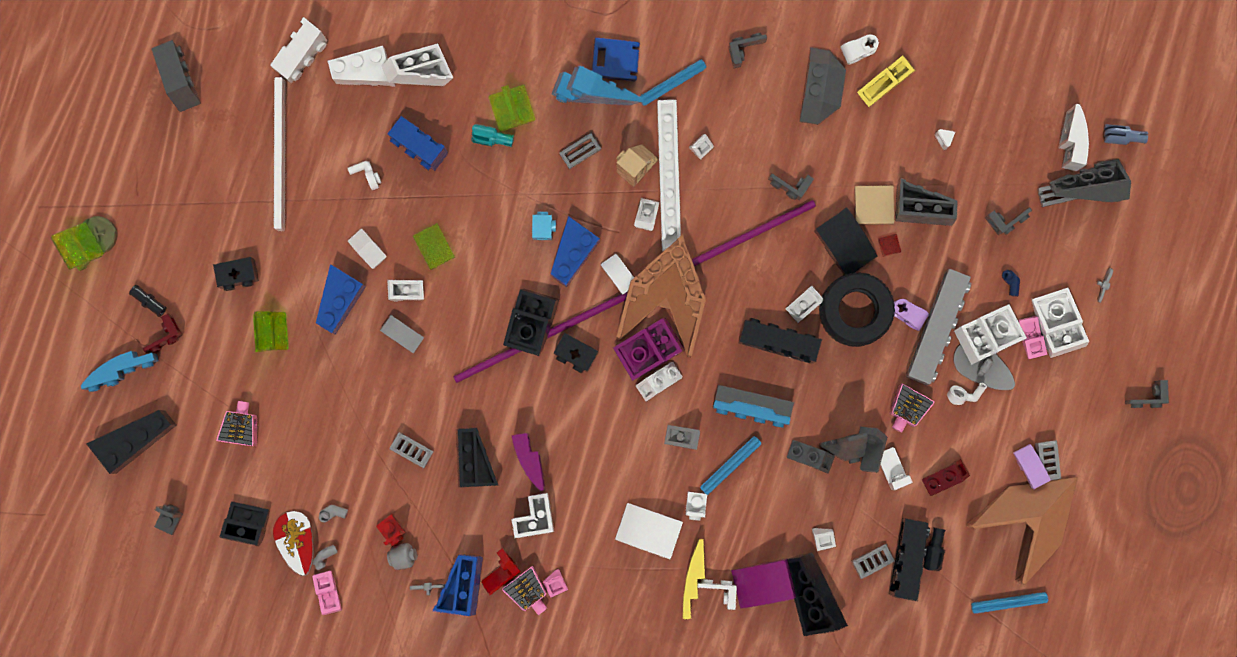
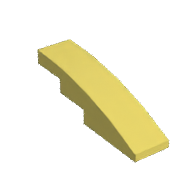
M698 539L687 570L683 593V619H691L690 599H698L697 579H705L703 539Z

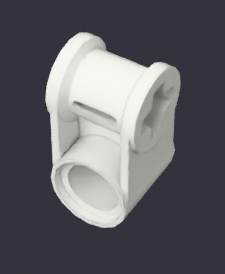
M869 34L849 41L840 48L847 64L850 65L874 54L879 41L876 36ZM867 42H869V44H872V43H873L872 48H870V46H865L866 43H867Z

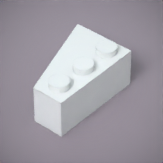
M304 17L300 21L303 24L297 33L293 32L291 34L292 41L286 47H282L270 65L290 83L297 81L301 77V71L306 66H310L314 61V56L318 52H322L327 45V39L323 33Z
M438 43L391 56L381 65L389 83L445 86L453 79Z

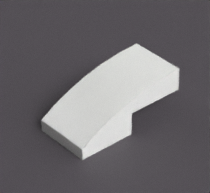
M614 254L600 265L621 294L624 295L628 292L630 282L634 277L617 254Z

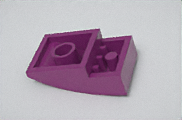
M666 317L613 348L632 381L685 351Z
M528 433L511 435L516 455L526 475L540 491L545 490L540 451L532 452Z
M787 559L731 570L734 584L737 586L736 592L740 608L766 605L795 599L796 597Z

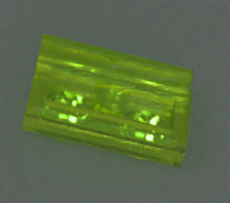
M437 223L413 235L430 270L455 258Z

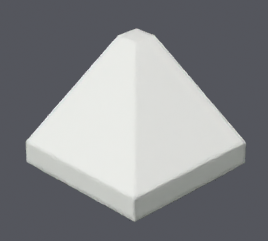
M812 529L817 551L836 547L833 529Z

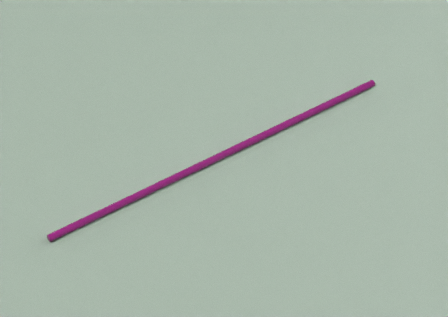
M809 201L691 259L693 265L701 264L816 207L814 201ZM628 292L624 295L620 294L551 328L547 339L625 301ZM510 348L453 377L456 383L521 351Z

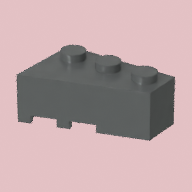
M171 40L151 48L166 94L179 112L201 104L194 87V82L188 73L190 71L189 67L182 58L184 53L180 45L176 46L174 41Z
M900 178L897 184L895 221L953 226L957 220L958 201L937 192L933 193L923 189L920 185H913Z

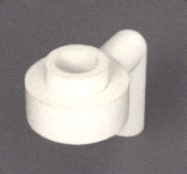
M369 161L348 167L350 175L365 170L371 190L378 189L379 184L382 183L378 172H373Z
M980 383L973 394L967 393L960 386H952L947 393V397L955 405H962L965 401L977 402L987 386L984 383Z

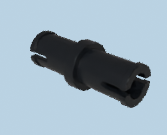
M138 285L131 288L129 295L141 302V306L150 309L158 317H161L166 312L167 307L154 299L155 296L146 293Z

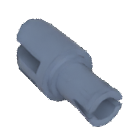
M1106 124L1104 127V143L1127 145L1129 142L1146 144L1148 141V131L1131 130L1129 126Z

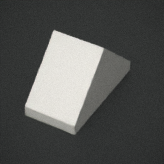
M362 228L348 240L349 244L372 269L387 257Z

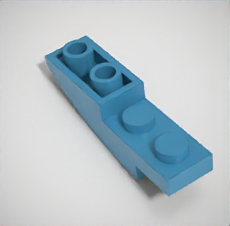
M134 351L121 354L94 370L81 384V389L94 392L100 390V386L107 385V387L118 385V381L124 380L122 372L129 374L135 372V368L141 366L142 369L153 367V363L159 362L158 355L150 353L138 357L137 352Z

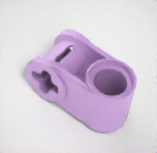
M905 299L895 301L894 317L903 321L909 327L920 331L929 313ZM903 305V306H902V309H903L904 311L899 312V307H897V306Z

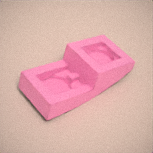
M1032 316L1018 320L1027 337L1025 340H1022L1027 358L1032 359L1047 355L1038 317Z
M332 571L313 575L315 592L318 595L322 615L341 611L342 607Z

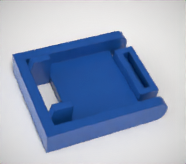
M595 37L592 71L601 75L602 78L637 81V76L630 75V73H638L639 50L632 48H639L640 43ZM598 50L605 51L604 67L597 66Z

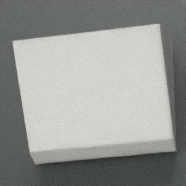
M940 129L935 133V137L943 150H946L951 145L955 134L954 131Z
M703 134L689 148L699 159H702L714 145L707 135Z

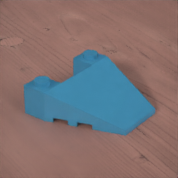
M582 66L575 67L572 75L566 72L559 73L551 94L556 96V100L562 103L634 105L643 102L642 97L625 88L622 90L616 87V83L612 81L602 80L601 75Z

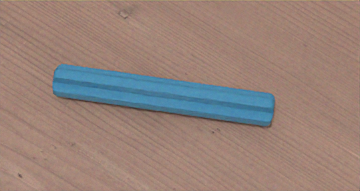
M700 59L640 96L643 98L641 104L643 106L649 104L706 69V64Z
M755 436L752 437L701 485V490L709 495L762 444L761 441Z
M1045 592L974 602L971 604V609L976 614L1048 602V595Z

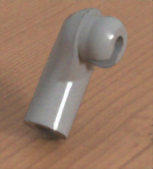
M329 505L320 511L319 520L325 523L334 516L345 519L348 509Z
M334 545L320 550L315 556L313 565H315L316 570L324 568L326 564L323 560L337 553Z

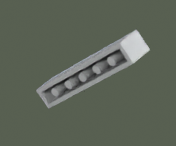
M952 269L945 271L907 371V378L925 385L935 382L938 374L936 371L937 365H941L945 355L942 353L945 346L948 347L951 336L949 334L951 328L954 329L958 322V318H956L957 312L962 310L965 303L962 299L964 294L969 292L972 284L969 282L970 276Z

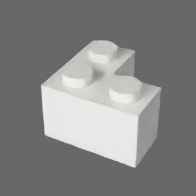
M548 493L528 496L531 515L512 519L514 537L520 538L554 532Z

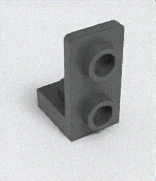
M756 33L747 39L739 37L729 43V52L734 69L741 67L742 61H744L743 50H739V48L765 43L767 41L766 34Z
M771 174L768 180L771 181L770 184L776 189L782 188L785 190L789 198L800 201L814 178L809 175L805 179L801 177L795 186L798 190L774 174Z
M1026 209L1007 225L1004 223V217L999 212L996 213L995 210L988 214L985 219L998 236L1003 232L1007 235L1015 229L1013 225L1016 222L1023 223L1030 217L1028 213L1032 209Z
M1168 380L1154 381L1155 385L1152 386V394L1155 396V400H1125V404H1131V408H1143V404H1150V408H1162V404L1169 403Z
M860 427L859 434L867 433L868 436L865 456L862 458L860 470L878 473L888 437L878 428Z
M795 440L792 441L787 454V458L827 474L835 458L834 455Z
M171 504L156 506L155 511L159 512L160 516L154 527L174 535L183 513L179 512L178 507Z

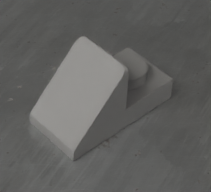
M668 425L664 444L697 450L700 430Z

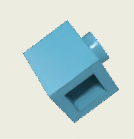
M537 212V215L532 217L533 240H552V232H556V220H552V215H548V212Z

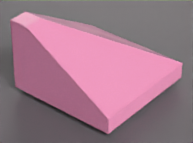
M559 569L555 570L543 581L550 598L568 590Z

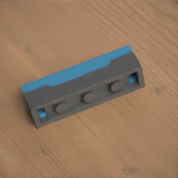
M718 385L713 408L717 409L716 413L727 415L728 412L735 413L737 418L746 419L749 416L753 417L755 422L765 424V420L773 422L772 426L784 428V425H789L794 402Z

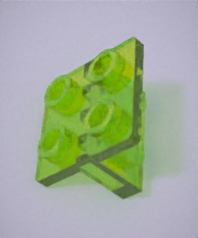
M509 85L501 87L502 92L489 95L491 107L500 132L535 121L524 85L511 89Z
M86 223L51 236V240L68 269L77 267L78 271L84 270L90 261L100 258L104 254Z
M254 312L255 351L288 350L286 313Z

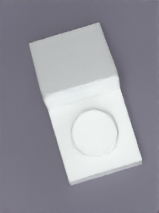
M641 198L634 226L653 231L660 202Z
M423 280L387 281L388 300L394 302L424 300Z
M811 286L791 303L786 310L799 323L822 303L823 298Z

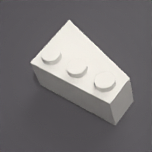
M383 46L328 61L332 79L336 84L387 85L396 87L395 83L388 82L381 66L388 59Z

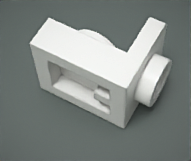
M688 492L685 515H688L690 520L701 521V517H705L707 494Z

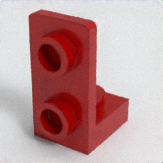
M393 514L376 525L386 539L383 542L385 546L390 544L394 546L404 539L402 535L406 532Z
M503 548L496 552L500 558L498 561L500 567L481 581L489 595H492L521 572L514 560Z

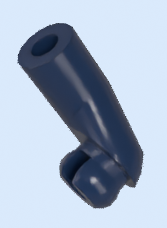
M1012 270L1003 271L1002 278L1010 286L1009 296L1019 297L1020 278Z

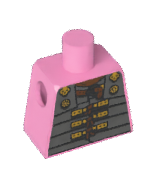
M900 384L889 413L896 417L892 428L902 433L906 424L915 427L935 402L910 387Z
M238 401L236 412L226 411L217 441L257 446V415L248 414L249 402Z
M533 566L502 588L523 611L532 606L537 615L547 609L541 600L547 592Z

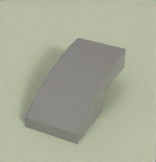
M392 315L388 317L380 329L381 332L412 353L415 352L424 339L423 336Z

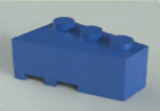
M402 116L388 132V136L391 138L389 141L398 148L401 145L406 149L405 153L412 159L417 157L421 160L419 164L427 170L431 168L435 171L448 155L444 145L435 142L431 136L423 133L418 127Z
M569 216L551 271V277L565 287H568L600 242L599 237Z
M330 264L316 324L336 335L366 286Z
M458 555L433 611L464 616L476 615L482 556Z

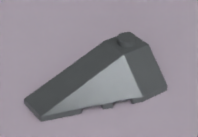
M1119 159L1096 163L1094 168L1089 170L1086 168L1081 169L1079 174L1074 176L1066 175L1051 181L1049 185L1057 197L1119 202L1130 199L1131 179Z
M867 433L854 434L819 443V446L842 461H849V464L859 462L860 457L865 456L868 436Z

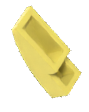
M901 56L857 93L867 106L870 107L916 70L905 56Z

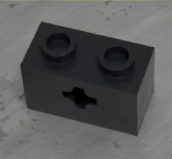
M252 257L213 264L217 287L224 291L234 290L235 286L238 285L250 287L254 285V282L259 281L255 259ZM236 271L240 273V275H237V279L233 277Z
M564 333L554 351V354L557 356L556 360L563 364H566V362L573 364L572 368L580 373H583V371L588 373L599 353L597 350ZM579 350L580 358L572 359L570 352Z

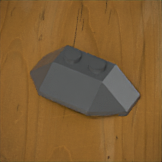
M810 48L799 122L818 125L841 107L846 69L830 50Z

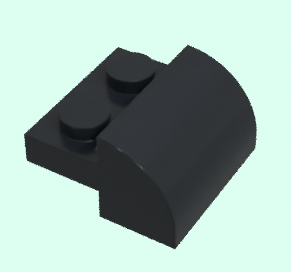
M231 501L227 518L224 519L219 537L260 546L266 532L265 527L270 513L269 509Z

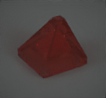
M897 234L878 238L882 257L901 253Z

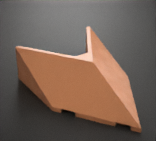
M683 235L631 280L617 333L618 340L626 336L655 308L662 307L670 309L686 356L692 357L706 298Z
M1078 477L1052 480L1035 489L1031 488L1030 484L1008 486L966 524L968 528L978 529L1026 522L1034 531L1024 573L1016 579L1017 583L1026 585L1061 546Z

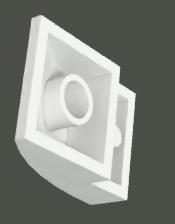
M1075 104L1066 112L1058 147L1066 150L1062 168L1078 171L1087 164L1089 149L1087 123L1079 104Z
M1069 288L1032 299L1035 316L1038 317L1041 335L1044 336L1050 358L1088 345L1089 340L1082 326L1083 320Z
M1009 304L954 330L971 365L1027 338Z
M627 503L615 540L671 559L683 522Z

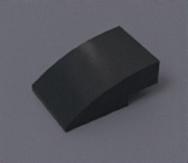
M847 207L814 230L824 244V248L844 275L858 271L878 257L867 236Z
M520 289L516 306L512 309L503 345L540 356L560 299L527 289Z

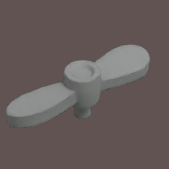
M1108 268L1104 281H1097V285H1100V288H1102L1098 297V302L1100 303L1105 290H1108L1110 287L1109 281L1113 274V269Z
M424 583L421 586H410V590L424 589L426 595H430L432 588H444L446 584L432 585V583Z

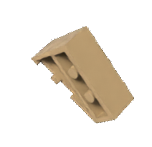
M642 144L631 147L627 152L623 150L616 158L617 173L635 187L659 159Z

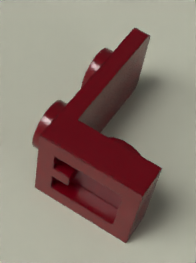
M167 313L161 317L163 321L161 325L166 333L169 332V335L144 347V352L157 353L162 350L161 347L165 344L171 345L179 341L178 338L183 334L173 315Z
M959 459L950 466L923 478L922 482L929 495L933 496L963 482L970 475L962 460Z

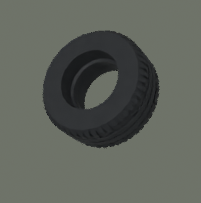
M861 272L845 274L833 281L822 295L823 301L819 305L821 324H823V328L828 335L840 344L852 347L865 346L880 339L889 330L895 315V304L889 288L879 278ZM851 292L864 293L871 299L874 305L873 319L864 327H851L840 317L839 304L842 298Z

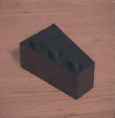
M456 429L458 487L498 486L478 429Z

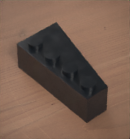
M754 318L744 321L739 344L809 364L816 362L822 339L810 334L797 333L798 331L789 328L786 330L780 329L778 325L768 323V325L760 324L761 321Z
M158 410L86 444L109 474H117L177 425L166 411Z
M902 518L889 595L918 602L920 581L923 573V559L927 551L925 546L926 538L928 539L930 535L928 523Z
M813 553L797 555L787 559L796 594L794 601L803 636L834 632L847 627V622Z

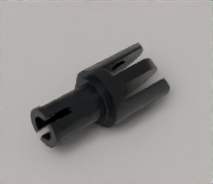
M933 527L931 545L928 544L926 546L927 551L923 567L927 570L940 571L942 569L945 549L942 547L946 531L944 529Z

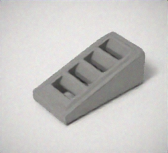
M401 432L397 434L389 448L422 468H425L434 452ZM402 439L406 440L401 449L399 450L397 447L399 446ZM411 443L412 446L406 454L404 451L408 444ZM418 447L419 450L413 458L411 455L415 448ZM422 451H425L426 453L421 462L418 461Z
M1057 440L1035 443L1036 453L1043 466L1046 463L1054 464L1052 467H1045L1046 471L1055 470V474L1049 475L1050 479H1061ZM1051 447V451L1043 452V448ZM1052 455L1053 459L1044 460V456Z
M884 544L851 562L859 578L863 579L893 563L894 559L887 545ZM882 550L884 551L888 559L886 561L883 560L880 554V551ZM875 554L877 555L880 561V564L878 565L873 557V555ZM867 558H870L874 567H870ZM860 562H864L867 568L866 571L863 570Z

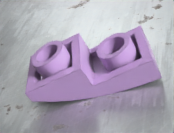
M1031 444L1013 452L1031 488L1035 489L1051 481Z

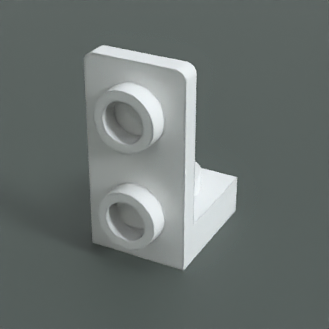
M671 362L636 385V388L644 400L648 401L682 379V375L675 364Z
M892 447L885 450L880 465L891 490H897L913 483L910 475H906L895 448Z
M701 579V583L697 582L698 588L727 589V593H724L723 604H727V609L735 610L737 586L732 585V581L721 580V584H715L713 580Z

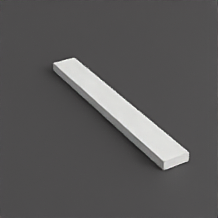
M275 77L274 228L277 231H285L286 81L282 77Z
M657 100L662 252L681 236L676 100Z

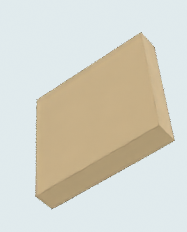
M893 186L854 187L855 219L859 225L894 224Z

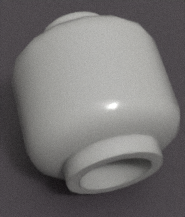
M409 543L394 545L387 553L389 565L396 570L411 568L418 557L416 549Z

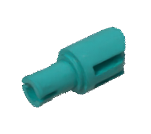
M479 124L472 126L471 142L491 147L495 144L508 147L513 145L514 135L500 133L496 128Z

